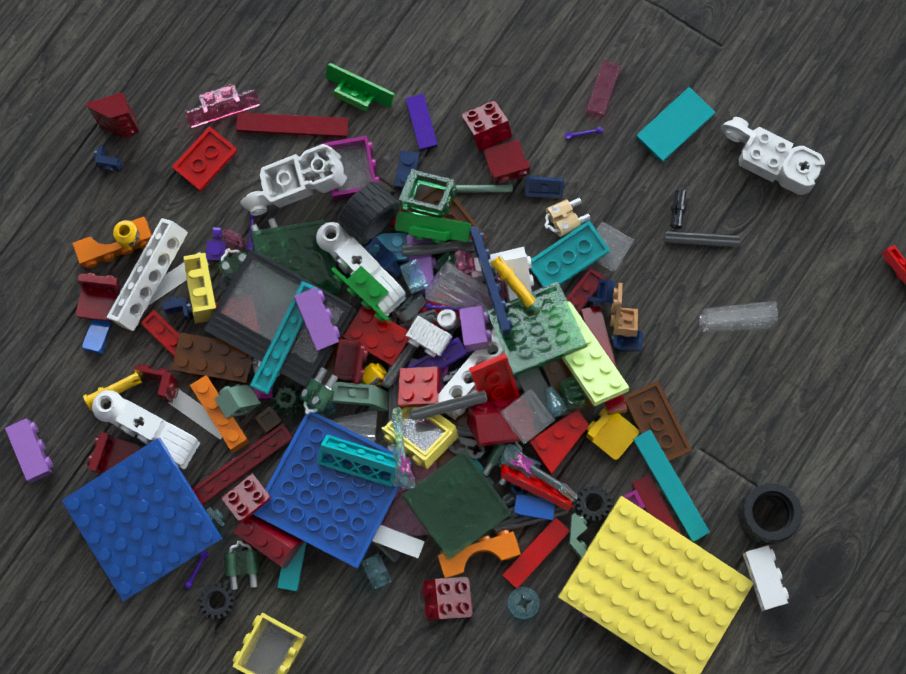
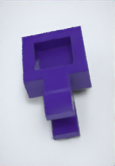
M213 227V241H207L206 259L207 261L221 262V257L227 249V243L221 242V228Z

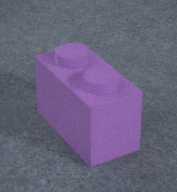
M482 306L459 309L466 351L490 348L489 341H492L490 329L487 330L486 323H489L488 312H484Z

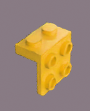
M604 407L599 413L600 419L597 422L593 420L587 427L589 432L586 437L612 459L618 460L633 442V439L639 435V430L619 413L607 415L606 407Z

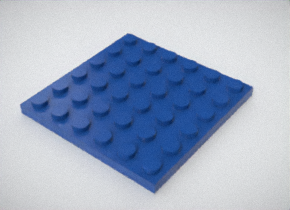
M310 412L309 415L305 414L265 489L271 496V500L253 515L358 569L406 477L401 472L402 462L396 472L393 487H389L317 464L321 443L326 435H330L400 457V455L316 412ZM324 453L323 459L335 460L332 455ZM345 459L342 461L345 466H353L349 460ZM361 466L364 472H372L369 466ZM380 472L383 478L390 480L391 473Z
M161 438L155 439L62 500L122 601L129 599L223 539Z

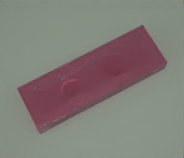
M603 60L586 112L604 117L621 65Z

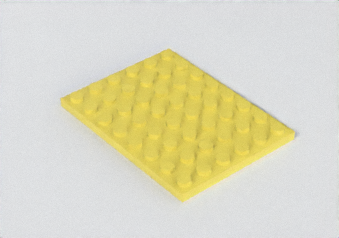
M620 496L558 598L674 674H700L754 582L623 496Z

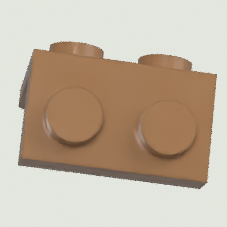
M618 283V289L614 288L610 326L614 327L613 334L637 337L638 309L621 307L623 283Z

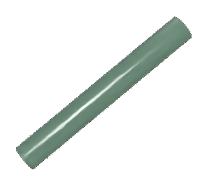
M456 185V193L513 192V185Z

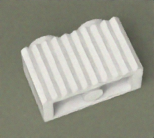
M417 316L406 334L411 345L417 348L419 345L426 349L424 352L432 357L436 355L441 357L452 339L449 333L420 316Z

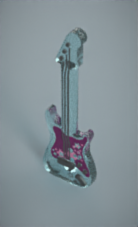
M400 407L393 409L392 415L397 446L392 448L396 463L393 485L410 490L415 488V480L410 466L411 459L410 457L406 458L401 426L402 411Z
M508 444L504 448L501 457L502 464L521 471L527 477L534 474L558 489L561 494L568 497L572 502L578 498L576 493L566 483L563 484L540 470L539 466L541 463L528 458L516 446Z

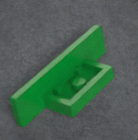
M332 63L327 65L325 78L339 84L334 90V97L365 112L373 101L391 108L395 95L393 92Z
M401 211L397 212L395 230L408 232V235H413L414 239L425 240V238H431L432 242L443 243L449 239L468 242L470 238L471 223Z
M360 266L347 279L335 267L331 269L334 273L332 277L339 284L344 282L348 286L346 290L353 297L358 295L362 299L360 303L367 310L373 309L376 312L374 316L381 323L385 321L389 324L391 322L377 307L389 294V291L369 272Z

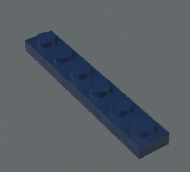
M478 226L470 227V236L502 338L510 336V329L513 328L510 317H506L505 311H507L505 300H501L499 295L502 291L499 282L496 283L494 279L496 276L495 269L489 263L491 259L490 252L483 245L485 243L483 231L479 232Z

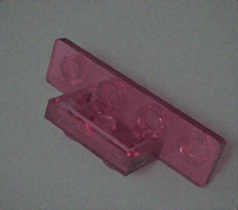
M232 84L199 95L202 106L186 111L185 116L189 126L192 128L259 106L260 101L255 89L237 94L235 85Z

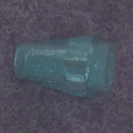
M549 387L545 389L548 413L552 417L563 415L566 412V404L556 391V388Z

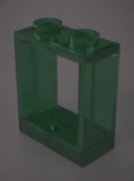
M411 169L399 198L400 210L444 219L445 215H448L450 212L451 200L455 199L457 195L454 180ZM419 183L445 190L439 206L413 199Z

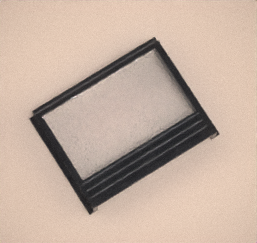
M251 249L206 324L204 331L262 362L302 281L322 290L325 301H323L325 309H330L333 317L330 321L333 327H337L341 337L357 310L349 303ZM304 323L280 373L308 389L321 367H325L338 342L316 351Z

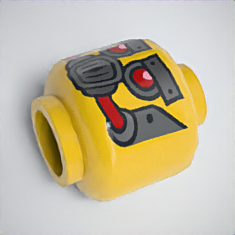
M121 221L115 225L113 236L120 246L131 248L139 242L140 232L133 222Z
M370 363L364 368L363 380L359 381V384L374 385L380 388L387 371L379 363Z

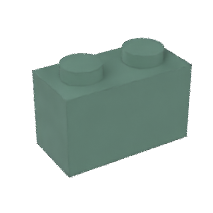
M238 384L231 388L227 386L220 390V395L215 398L226 418L249 414L261 404L249 384L242 386Z

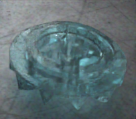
M519 587L512 591L509 596L508 608L519 619L531 618L539 609V597L535 591L528 587ZM521 595H523L525 600H532V602L527 604L526 612L523 606H515V604L521 601Z

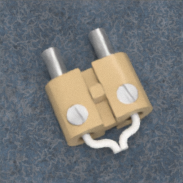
M580 198L571 202L564 200L546 208L547 215L544 226L546 229L550 228L553 232H556L559 237H562L580 227L582 223L591 220L589 214L578 218L576 213H573V207L582 204ZM549 220H550L551 223L554 224V228H553L552 226L548 225V224H549Z

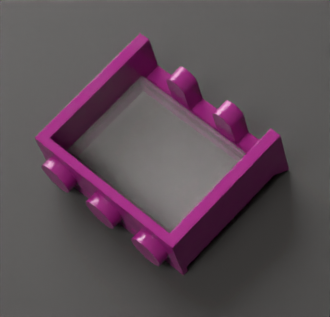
M367 136L323 143L341 155L339 160L343 165V174L347 176L343 186L331 190L333 203L338 200L351 198L359 189L370 182L376 181L380 184L379 176L375 177L374 170H377L376 161L371 159L370 154L373 153L372 142H368Z

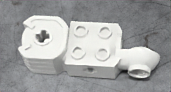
M734 117L733 120L727 121L721 126V130L728 139L745 144L739 157V166L771 182L777 180L782 187L798 195L810 192L815 185V179L825 165L821 154L805 146L792 148L793 143L761 127L751 130L747 128L748 122L740 117Z
M321 144L304 151L300 157L295 154L262 167L260 178L263 191L249 193L240 203L246 210L250 211L251 215L256 216L267 212V206L275 204L280 208L314 195L312 189L326 193L343 186L347 179V176L343 174V165L339 160L341 155L331 147Z
M325 223L319 228L316 235L317 244L321 249L333 256V259L340 264L339 268L345 274L349 273L352 275L362 266L389 291V294L377 305L386 316L406 299L405 291L338 223ZM329 233H335L336 237L333 239H328L327 235Z
M111 390L103 391L94 398L92 411L100 421L110 422L132 437L138 435L137 438L147 445L155 439L161 438L178 467L186 469L188 462H190L200 445V442L195 437L136 404L123 399L117 392ZM111 401V407L104 410V403Z

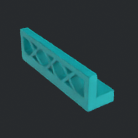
M326 435L320 446L317 464L393 487L401 458ZM324 453L332 455L335 460L323 459ZM345 459L349 460L353 466H345L342 461ZM361 466H369L372 472H364ZM380 472L391 473L390 480L383 478Z

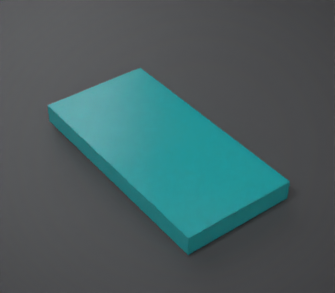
M688 87L640 131L636 138L663 163L715 114V111Z
M589 220L532 258V267L530 269L547 294H549L609 254L611 250Z

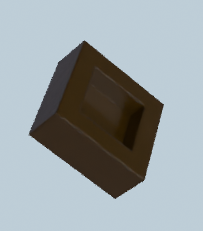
M271 406L255 417L267 434L282 423Z

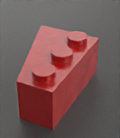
M578 409L536 436L535 440L529 441L530 448L550 477L589 426Z

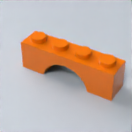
M141 217L131 221L140 232L139 242L131 248L122 247L117 242L100 244L92 239L91 236L74 242L73 246L81 266L88 269L97 266V263L109 262L121 254L128 255L137 248H145L152 236L146 218Z
M207 375L190 385L233 453L250 443L234 417L226 418L215 401L219 393Z
M508 530L497 533V537L491 539L490 536H485L478 539L479 542L475 544L466 542L459 545V549L452 550V548L442 550L438 558L444 578H452L464 574L468 559L479 552L491 553L501 562L519 557L521 553L514 532L509 533Z

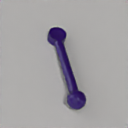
M598 127L595 130L577 133L566 132L565 139L570 140L572 137L594 133L602 134L603 128Z
M251 213L249 214V243L246 245L248 251L254 249L251 226L254 225L256 216L251 215Z
M427 303L425 306L427 310L449 309L458 311V313H460L459 309L465 308L464 306L449 307L432 305L431 303Z
M206 551L201 552V558L189 581L185 582L184 586L186 589L192 587V581L204 559L208 558L209 555Z

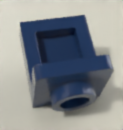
M99 145L98 150H95L93 156L97 166L107 172L121 171L122 164L120 160L105 156L106 149L103 145Z
M599 279L597 298L587 297V300L593 301V305L604 306L605 303L612 304L615 281Z
M172 297L167 299L166 302H162L163 310L166 314L183 311L186 320H191L190 314H193L191 302H187L185 297L180 299Z
M637 331V337H625L614 334L611 339L613 348L619 352H642L643 333Z

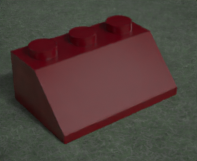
M123 92L86 103L99 127L126 138L139 133L134 112Z
M524 398L496 400L468 407L467 425L479 446L535 440L531 409Z
M253 514L244 522H240L234 531L236 535L284 568H287L305 542Z

